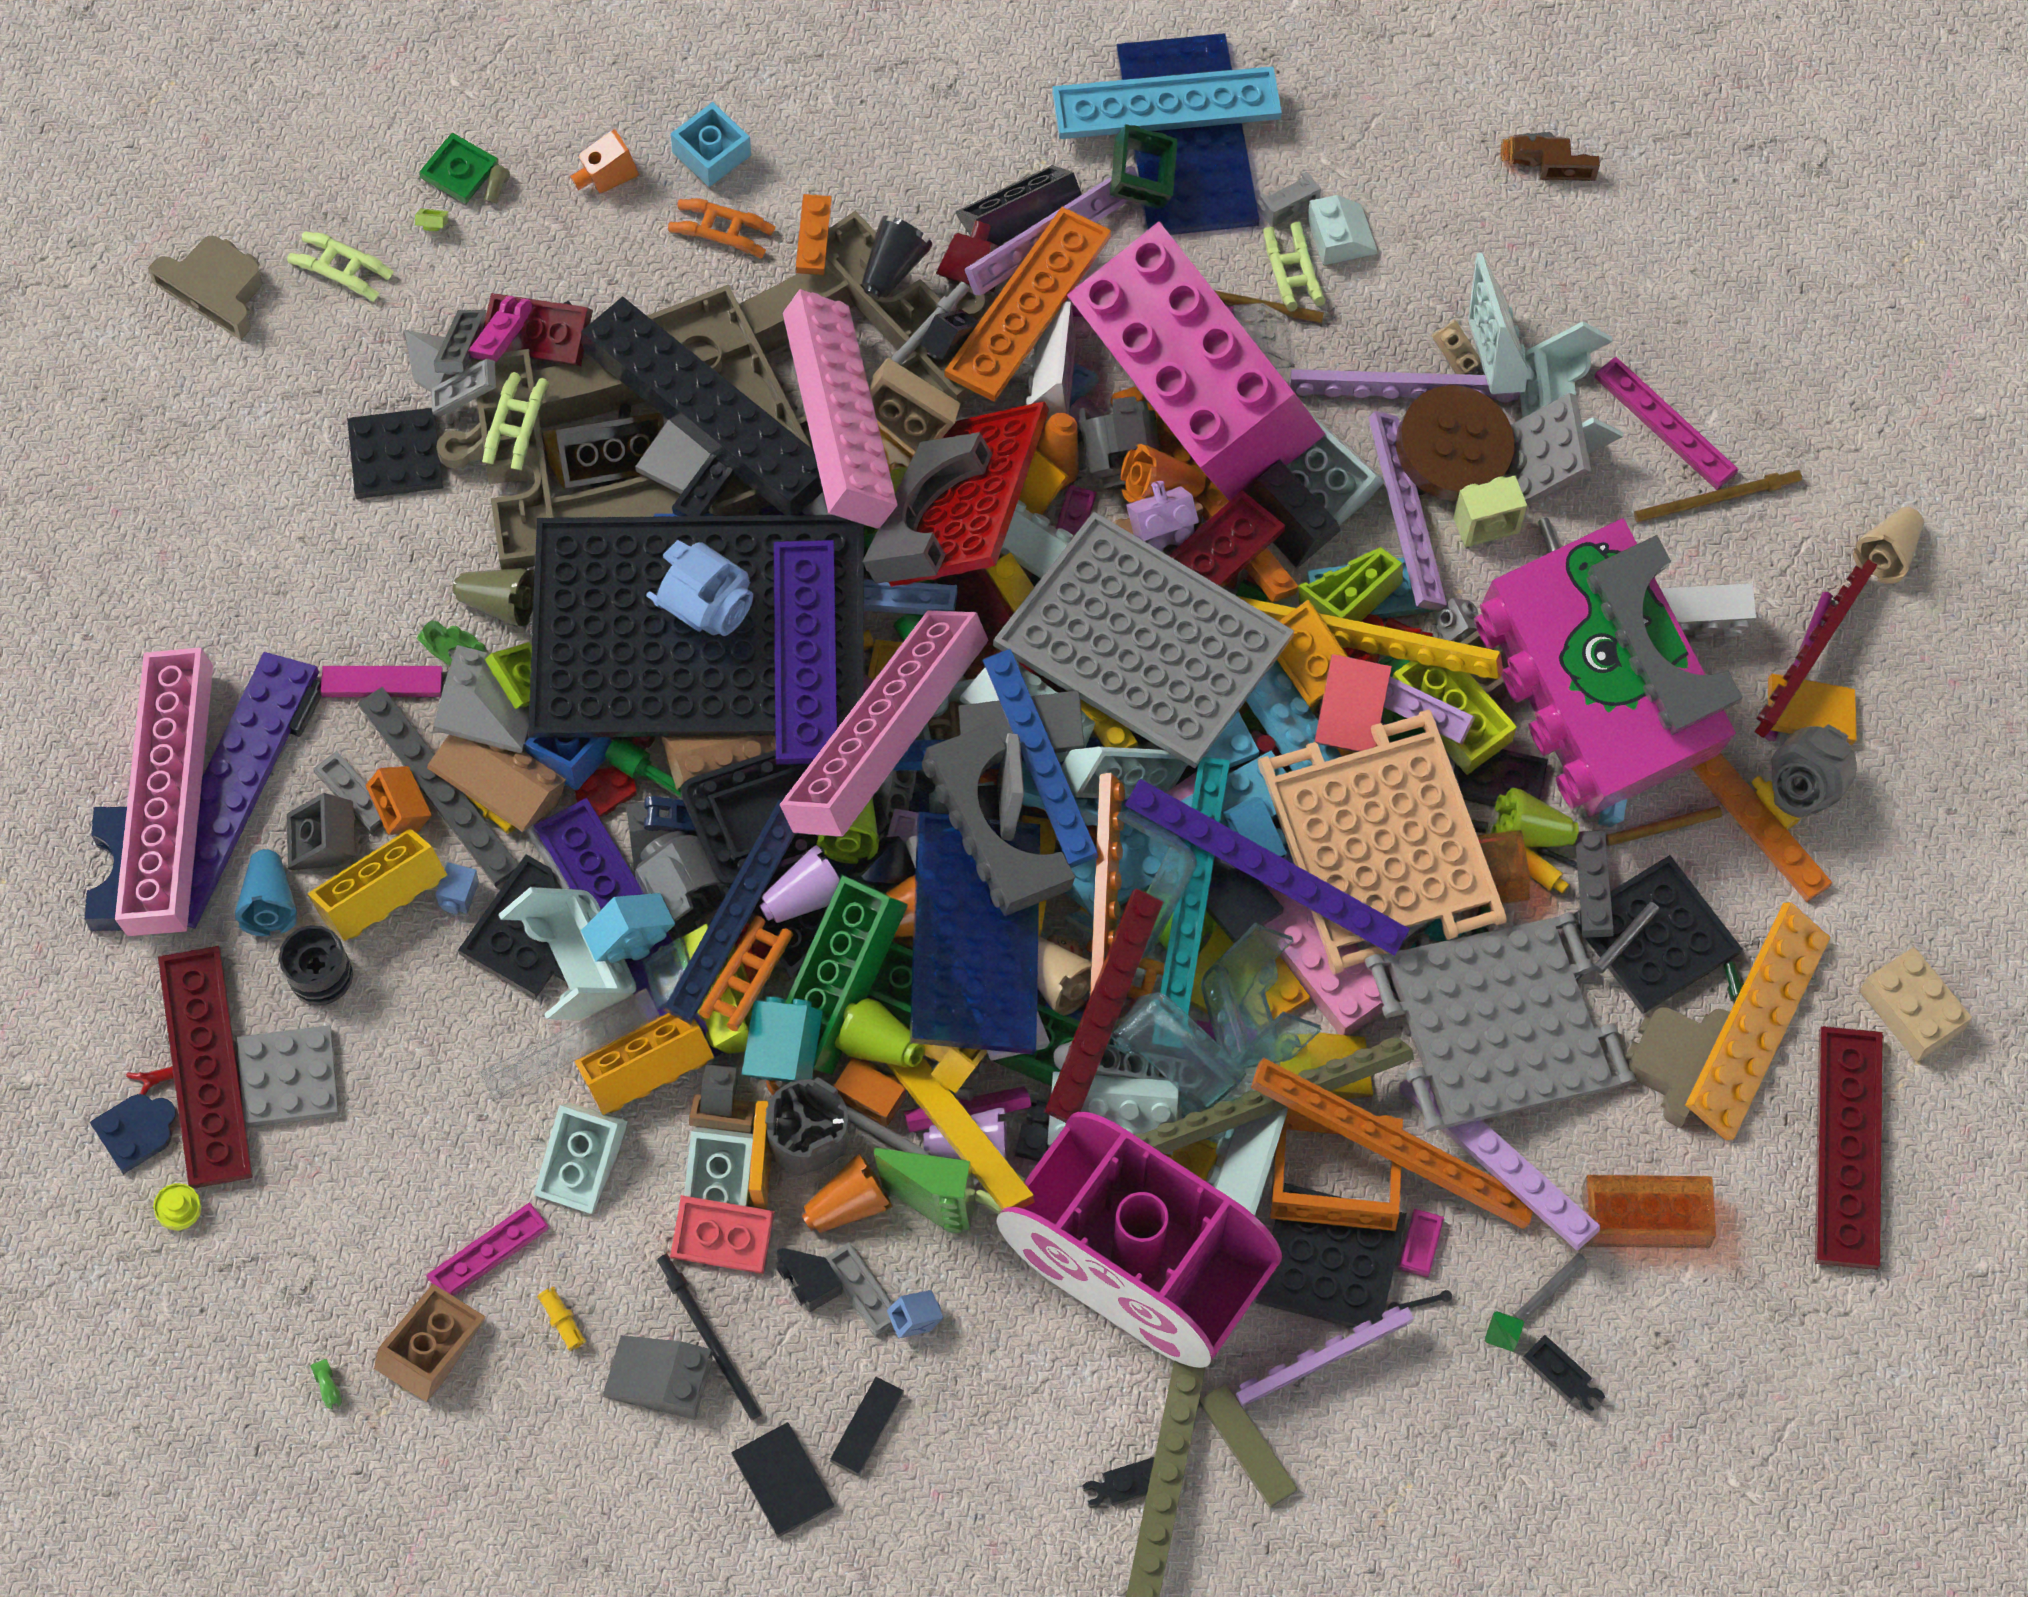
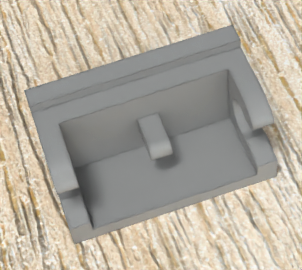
M1308 172L1302 173V178L1298 179L1297 182L1268 197L1264 193L1258 195L1259 199L1256 200L1255 206L1271 227L1309 209L1311 200L1320 199L1321 187L1319 184H1316Z

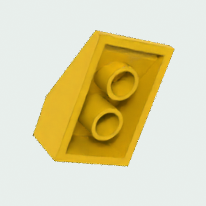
M1312 1031L1276 1033L1273 1045L1275 1064L1297 1075L1303 1070H1313L1326 1065L1330 1060L1342 1059L1354 1054L1359 1049L1367 1048L1365 1037ZM1371 1076L1329 1092L1343 1099L1373 1097Z

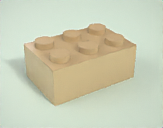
M1915 946L1868 976L1859 991L1916 1062H1919L1964 1032L1973 1018Z

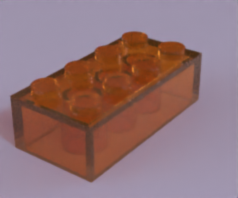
M1586 1175L1581 1187L1582 1208L1584 1212L1600 1225V1231L1585 1244V1247L1710 1248L1716 1238L1712 1176Z

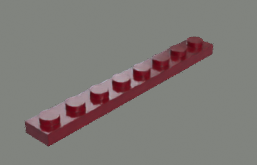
M1867 559L1861 568L1856 565L1846 578L1850 584L1848 587L1843 584L1833 598L1837 601V604L1835 606L1830 604L1822 615L1821 619L1825 621L1822 626L1817 624L1809 635L1808 639L1812 641L1810 646L1804 644L1796 655L1795 659L1799 663L1797 666L1791 664L1782 677L1786 683L1784 686L1778 684L1769 697L1773 703L1771 706L1765 704L1756 717L1760 721L1754 731L1757 735L1764 739L1777 723L1878 566L1877 564Z
M1137 888L1130 895L1044 1113L1065 1123L1073 1113L1081 1112L1163 905V901Z

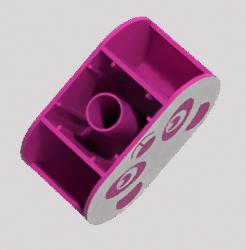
M1076 1112L1069 1117L1065 1127L1024 1181V1184L1033 1193L1035 1202L1024 1208L1006 1207L997 1216V1225L1005 1240L1021 1258L1042 1276L1158 1353L1179 1363L1198 1368L1207 1367L1212 1362L1282 1260L1280 1247L1273 1235L1245 1207L1123 1127L1102 1116L1088 1112Z

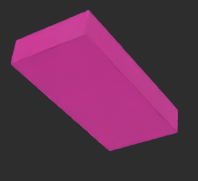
M1418 1209L1413 1210L1398 1270L1429 1277L1444 1221L1443 1216Z

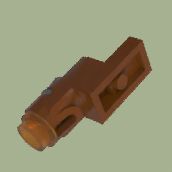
M1551 132L1513 135L1509 136L1508 139L1501 140V161L1529 167L1539 166L1540 180L1596 181L1600 167L1599 156L1587 154L1571 155L1570 138L1554 137Z

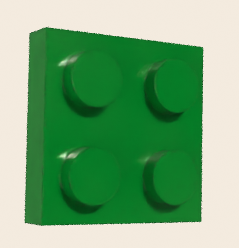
M452 132L419 171V175L424 181L467 204L487 180L490 170L494 166L499 165L497 157Z

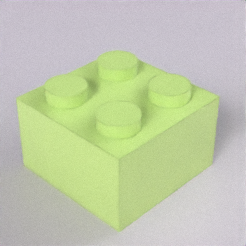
M1503 476L1497 477L1489 483L1481 485L1470 484L1460 490L1453 519L1465 547L1520 533L1527 503L1516 476L1508 478Z

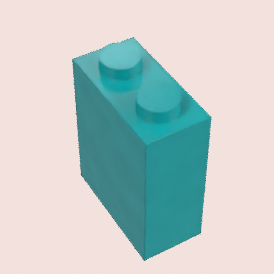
M767 997L766 1002L755 1001L753 1003L742 1075L760 1080L788 1083L797 1080H812L823 1011L811 1007L812 1002L800 999H793V1004H785V999L777 997Z

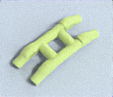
M1301 222L1290 224L1296 252L1280 255L1274 227L1264 228L1266 251L1279 287L1281 300L1287 310L1295 311L1298 308L1291 288L1307 285L1308 293L1315 305H1324L1326 300L1313 269ZM1300 263L1303 274L1287 277L1284 266Z
M305 231L302 234L303 242L326 249L319 260L306 254L290 253L287 257L289 264L315 271L348 286L349 289L358 294H362L372 302L375 301L379 292L362 279L354 276L360 266L363 265V267L379 274L386 280H389L394 272L376 257L360 252L332 239L331 236L319 232ZM336 254L351 259L343 272L329 266Z
M513 372L502 388L498 407L486 438L482 462L494 464L501 435L514 437L517 439L513 450L511 469L522 471L530 436L549 382L544 378L539 379L531 392L529 402L516 400L513 398L521 376ZM509 410L526 413L521 427L504 424Z

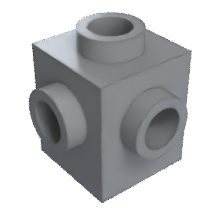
M1450 598L1446 600L1447 606L1440 612L1436 611L1432 615L1437 623L1436 628L1439 634L1445 640L1460 643L1477 631L1474 617L1478 615V610L1469 600Z

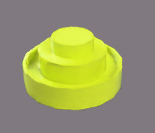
M181 1183L167 1185L160 1190L154 1199L153 1205L155 1216L160 1224L169 1230L177 1231L187 1229L193 1225L199 1218L202 1208L196 1191L192 1187Z

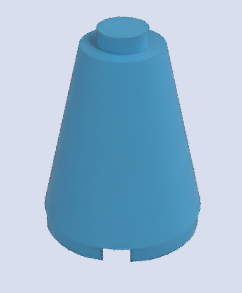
M269 849L259 850L250 857L235 910V920L239 922V928L251 935L270 936V931L280 930V934L292 929L297 922V909L281 857Z

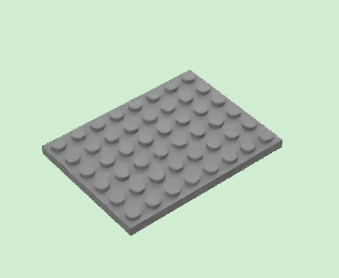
M1093 512L995 637L993 646L1001 651L1011 648L1017 661L1068 692L1079 690L1081 700L1193 768H1196L1293 638L1294 630L1098 513Z

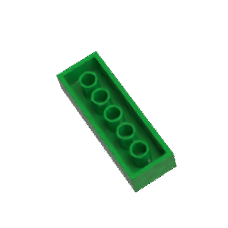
M843 875L785 1004H793V999L812 1002L811 1007L823 1011L813 1069L833 1075L842 1055V1051L836 1048L835 1041L845 1021L844 1011L850 1003L857 1004L867 998L908 907V904Z

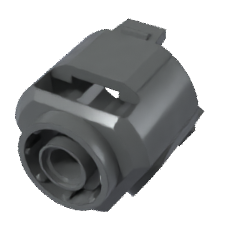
M1135 396L1113 399V414L1091 418L1089 409H1079V424L1086 463L1091 474L1098 479H1102L1103 490L1126 488L1125 481H1121V469L1127 453L1131 449L1136 450L1138 448L1136 445L1144 444L1161 451L1155 411L1148 409L1147 401L1136 402Z
M1829 724L1824 728L1808 726L1793 732L1783 742L1771 759L1774 803L1779 809L1791 816L1802 818L1809 813L1816 814L1827 809L1843 797L1852 785L1857 771L1854 751L1849 743L1846 742L1848 735ZM1797 777L1803 778V779H1801V781L1795 786V784H1794V778H1797Z
M684 831L665 834L649 843L641 852L640 858L642 862L638 864L635 871V879L643 894H661L674 920L675 925L671 929L677 939L698 929L695 921L704 918L719 908L730 889V886L722 884L715 876L699 838L688 835Z
M818 1077L815 1080H797L781 1087L769 1100L765 1117L768 1145L774 1155L776 1164L783 1170L793 1175L801 1176L808 1172L822 1169L845 1155L849 1143L848 1112L845 1102L838 1095L835 1087ZM812 1135L816 1137L817 1141L810 1144L809 1147L802 1146L806 1138Z

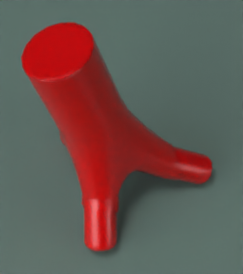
M1391 617L1385 624L1387 628L1433 637L1431 632H1424L1421 628H1412Z
M172 1066L145 1073L127 1072L126 1074L127 1078L144 1082V1086L139 1093L142 1095H146L148 1090L154 1085L174 1079Z

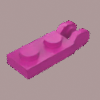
M506 296L500 303L499 311L496 312L468 350L471 358L480 360L487 358L497 363L525 325L524 322L532 309L531 300L523 298L517 303L516 297Z

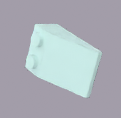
M573 1103L559 1105L533 1195L593 1214L620 1150L628 1121L607 1114L602 1115L601 1112Z
M700 1127L692 1130L684 1196L749 1206L753 1134Z

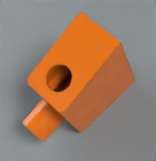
M614 129L579 154L578 157L584 168L570 175V178L578 191L593 183L598 193H604L636 178L640 174L627 146L616 129Z

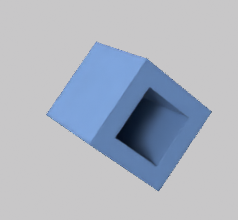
M447 862L445 867L447 876L440 880L436 892L438 906L448 913L457 914L462 912L468 914L479 883L477 870Z
M932 1290L900 1296L886 1310L898 1339L928 1333L944 1318L941 1313V1307L936 1301Z

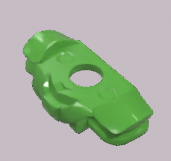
M434 620L429 621L417 636L418 641L426 647L428 652L449 666L451 665L452 658L448 652L456 650L457 645L482 652L487 651L485 645L478 642L476 637L469 632L462 631L457 626H450L447 629Z

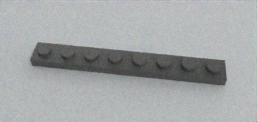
M381 687L358 702L360 710L401 764L409 766L420 789L493 885L496 887L507 880L518 866L517 862L465 794L427 769L428 763L434 756L433 752L385 689Z

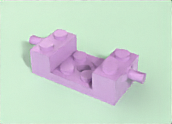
M1156 481L1157 484L1155 482L1151 484L1154 496L1127 504L1126 506L1134 536L1163 552V549L1170 544L1175 545L1177 549L1195 532L1193 524L1199 523L1193 496L1183 487L1165 491L1164 481Z

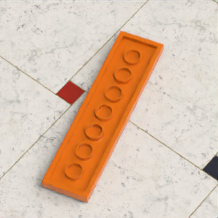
M1061 207L944 370V377L995 402L1056 316L1061 305L1068 299L1067 294L1075 289L1109 241L1111 230Z

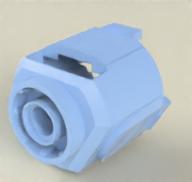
M677 540L663 554V558L671 563L672 566L665 575L658 594L655 595L649 591L646 596L653 600L657 607L666 609L698 632L703 629L711 635L721 634L726 636L730 634L745 618L753 601V593L748 590L750 584L748 573L703 542L695 543L690 547Z

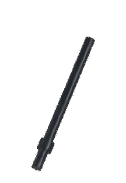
M668 1254L660 1256L657 1262L668 1279L666 1283L672 1294H677L707 1347L712 1350L714 1359L750 1420L758 1418L762 1414L687 1288L689 1283L685 1276L677 1271Z

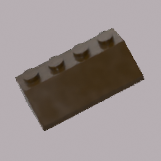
M650 413L542 431L547 461L563 489L642 475L636 472L635 466L664 427V420L662 414Z

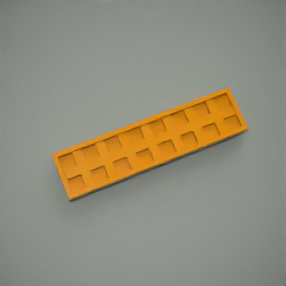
M1792 902L1782 904L1685 1104L1687 1108L1725 1140H1734L1831 938Z

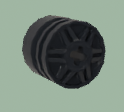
M314 925L302 927L287 936L280 947L278 959L281 970L291 990L299 1000L309 1005L323 1006L337 1001L345 995L351 986L353 978L351 961L345 952L341 940L332 930Z

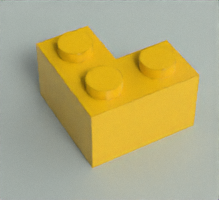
M946 1007L942 1008L919 1038L920 1043L925 1047L924 1055L939 1062L931 1075L936 1078L943 1088L950 1089L955 1094L987 1054L980 1033Z

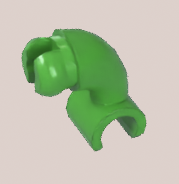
M323 1359L311 1364L315 1380L319 1382L320 1393L325 1406L328 1409H333L332 1404L337 1403L339 1407L342 1403L341 1393L331 1378L333 1373L328 1360Z

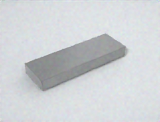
M486 358L464 372L431 389L433 415L442 417L496 388L495 361Z
M338 751L313 768L314 773L335 796L353 801L354 817L370 834L383 826L365 786L367 783Z
M850 1242L826 1256L825 1258L842 1283L843 1292L876 1338L893 1327L886 1311L892 1305L891 1301Z

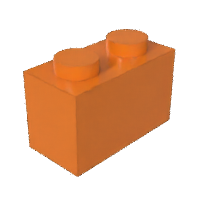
M409 766L379 768L365 785L388 835L402 834L410 828L418 833L432 816Z
M852 1057L833 1086L837 1089L838 1095L842 1097L845 1105L886 1128L906 1099V1088L897 1077L893 1075L885 1076L878 1072L876 1066L864 1059L859 1061Z

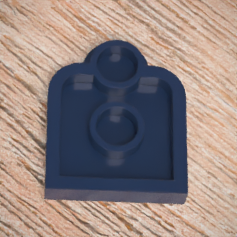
M136 1094L89 1123L124 1175L164 1150L170 1144L172 1134L169 1125L173 1123L176 1117V1109L168 1099L156 1098L151 1100L146 1095Z

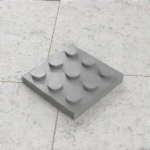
M1568 393L1511 424L1514 435V454L1509 468L1511 476H1516L1527 506L1591 472L1576 395Z
M330 1025L237 1037L241 1097L246 1128L339 1116L333 1039Z

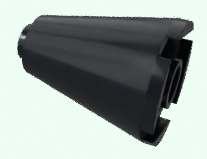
M886 215L880 220L862 279V285L865 287L864 292L874 299L886 298L933 246L930 239L927 243L922 239L924 233L918 228L896 217L893 222L887 221L888 216Z

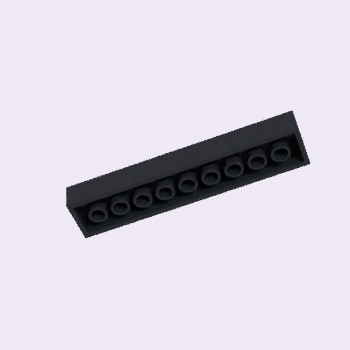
M622 296L581 331L584 352L708 453L714 454L716 459L728 468L729 466L733 469L735 475L784 515H798L823 493L815 453L811 447Z

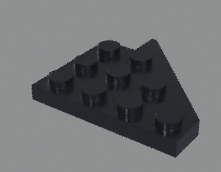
M525 854L458 949V953L536 999L552 975L565 982L566 980L548 942H541L530 938L525 932L522 920H501L499 917V913L530 887L556 889L552 869Z

